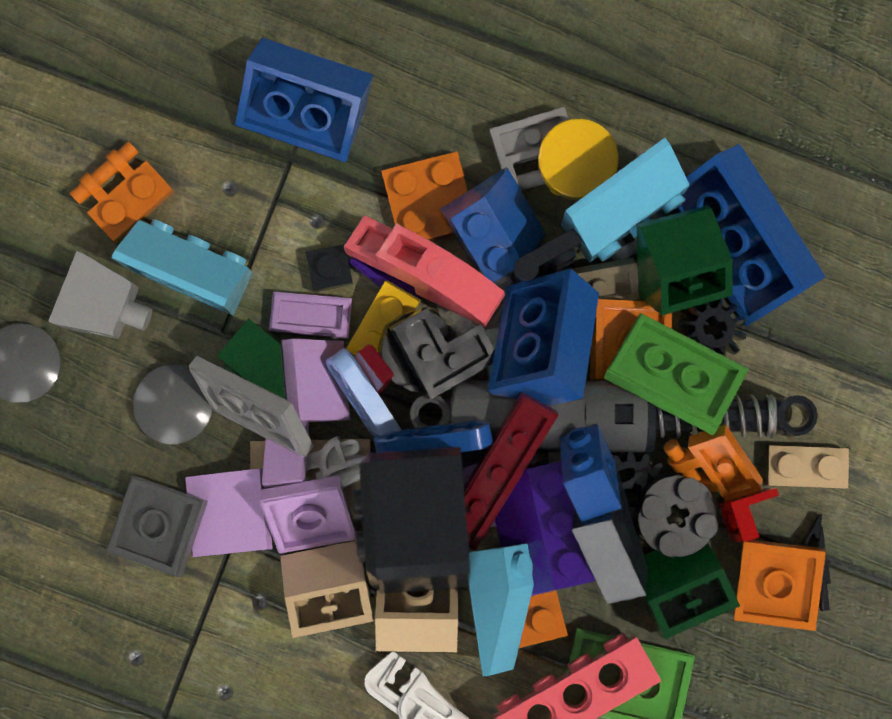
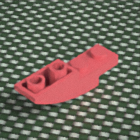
M364 215L344 245L347 255L414 286L417 295L477 324H482L483 327H486L505 296V292L473 267L433 242L398 224L391 228Z

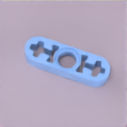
M342 348L326 360L329 371L373 439L388 432L401 430L359 363L348 350Z

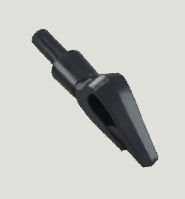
M822 514L817 515L800 546H807L809 539L813 535V538L816 539L815 548L825 549L824 532L821 525ZM826 554L819 600L820 611L830 610L827 584H831Z

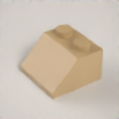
M458 588L380 594L376 591V651L457 652Z

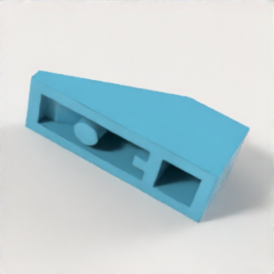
M528 544L469 552V588L482 676H490L514 669L534 586L532 576L533 565L529 556Z

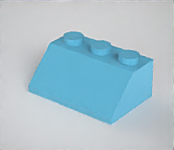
M663 138L565 210L561 226L566 232L573 228L575 229L582 242L579 250L589 263L597 257L602 262L608 259L621 248L618 242L629 233L636 238V224L650 221V218L661 210L667 215L685 201L682 195L689 187V183L667 139Z
M152 219L150 225L138 220L115 249L111 258L125 269L234 316L253 274L248 267L244 266L247 261L245 258L226 250L223 256L208 250L211 245L210 243L193 235H188L187 240L172 235L174 228L156 219Z

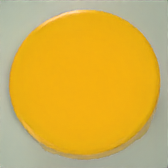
M586 119L566 120L553 127L544 137L538 154L539 172L550 191L557 196L572 200L582 199L616 174L619 162L618 149L610 133L598 123Z

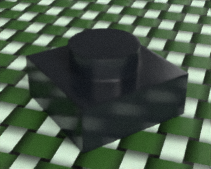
M345 244L306 252L314 292L353 285L349 261L344 249Z

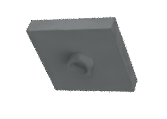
M132 475L106 551L169 575L183 577L208 501L149 479Z

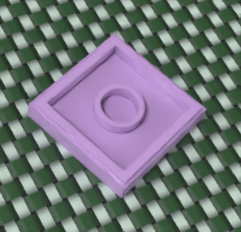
M282 340L286 399L294 406L301 422L350 420L349 400L326 364V360L344 348V341Z
M263 468L185 477L187 493L208 501L192 547L193 557L273 549L271 532L259 502V490L265 489L262 484Z
M339 475L259 490V502L279 554L356 539V526Z

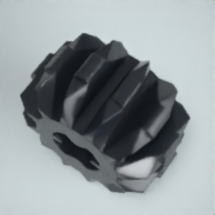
M722 298L713 301L712 308L708 302L698 305L699 310L696 307L685 309L686 314L691 320L681 319L678 322V327L689 330V333L684 334V336L725 357V350L733 355L740 351L738 345L733 340H745L746 333L735 330V327L744 324L746 320L744 317L735 319L731 317V314L736 311L737 305L732 303L723 310ZM706 321H710L712 326L719 325L721 332L715 335L718 338L717 340L714 339L712 334L705 335L703 328L709 325Z

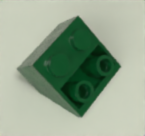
M707 205L636 224L638 295L661 316L732 296V257L711 207Z
M248 318L217 355V357L225 362L222 368L287 400L282 346Z
M708 543L699 551L683 557L666 556L657 550L644 554L648 566L646 595L641 597L661 638L666 640L740 606L722 565Z

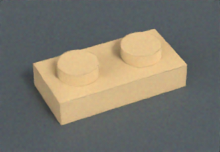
M766 446L765 486L848 489L849 448Z

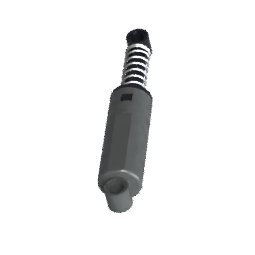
M465 379L451 388V397L436 396L433 399H427L425 395H422L416 399L411 406L410 418L415 428L429 427L421 423L419 413L425 405L433 404L442 411V419L435 426L487 420L489 421L493 440L517 399L491 394L488 391L490 379ZM586 379L583 399L550 406L558 411L559 416L538 449L545 450L546 452H561L559 437L567 435L573 429L579 427L587 428L595 424L599 425L610 452H653L656 432H660L662 438L665 436V432H676L679 438L681 432H693V435H695L697 432L704 431L608 380ZM751 394L746 400H740L739 396L735 395L719 426L726 424L731 432H741L743 438L746 436V432H757L759 438L762 437V432H764L767 438H773L775 434L794 437L810 432L817 423L818 413L814 403L805 396L794 395L786 398H775L772 394L770 396L767 394L762 400H757ZM790 405L796 406L802 412V423L797 428L790 426L785 420V411ZM488 446L473 451H485L488 448Z

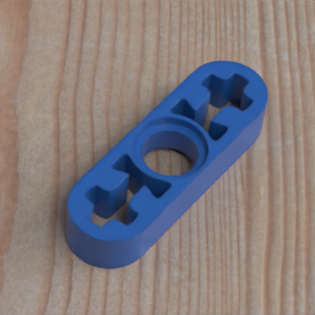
M474 420L388 432L374 438L377 453L460 447L461 452L485 448L491 445L493 440L489 421Z

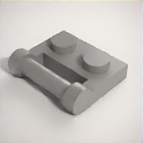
M565 107L489 129V135L500 170L507 167L521 191L543 185L545 182L541 177L539 169L516 176L513 166L538 158L539 149L546 134L559 123L569 120Z

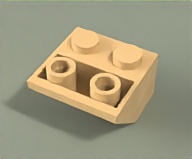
M356 540L280 556L284 598L292 638L373 622L375 620L364 562L359 563Z

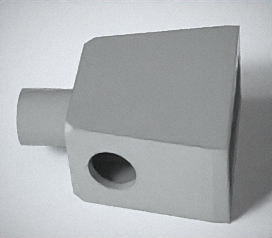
M76 251L48 322L65 329L118 339L125 324L144 331L150 322L153 309L134 302L139 287L92 258Z

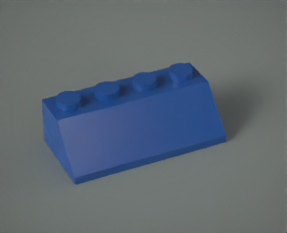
M741 144L718 153L686 176L689 187L682 195L685 201L674 209L673 213L677 214L707 205L712 208L732 257V296H729L728 299L731 304L737 305L736 311L740 317L745 318L746 322L744 324L746 327L826 277Z

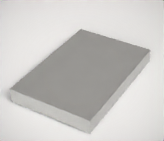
M196 356L188 366L214 412L300 456L306 457L314 447L291 402L199 356Z

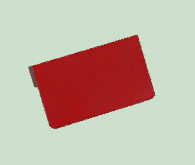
M777 487L762 488L761 491L718 503L730 541L747 542L759 538L749 505L779 496Z

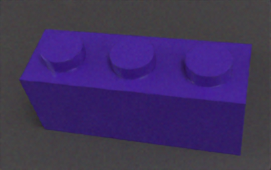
M561 461L525 469L495 518L501 547L528 544L529 556L533 565L532 576L534 582L531 596L595 581L594 575L572 531L575 507L563 483Z

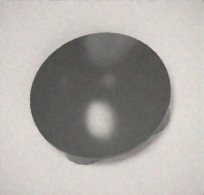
M12 324L0 329V398L15 403H24L42 397L53 387L62 372L60 353L55 341L47 332L30 324Z
M167 365L151 371L139 383L133 400L134 415L140 428L150 438L165 444H181L201 435L210 421L213 411L189 368L181 365Z

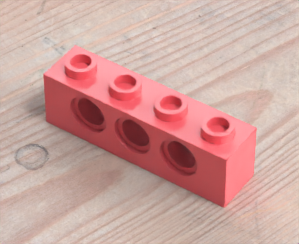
M622 633L605 642L603 647L606 651L592 659L589 653L570 662L567 665L570 671L557 679L552 673L532 684L534 692L520 699L518 694H514L496 705L499 712L493 715V719H527L529 709L536 704H543L549 708V719H596L661 682V679L638 638L634 635L626 638L625 634ZM608 663L617 664L620 668V678L613 685H604L599 680L600 669ZM571 684H580L585 689L584 700L578 705H568L563 700V692Z

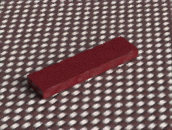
M524 392L520 393L494 436L493 443L488 446L464 486L469 548L475 551L559 416L556 409Z

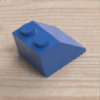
M507 167L439 209L475 270L493 283L513 271L516 261L532 252L546 235Z

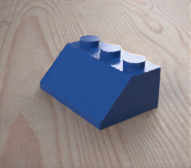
M262 37L247 59L235 126L346 162L367 105L374 75Z
M572 269L535 278L529 282L507 286L488 391L493 395L517 399L520 393L524 392L548 406L583 399L599 292Z

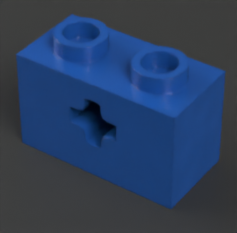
M595 424L587 428L579 427L573 429L567 435L559 437L563 483L581 521L583 522L621 509L615 460L599 425Z

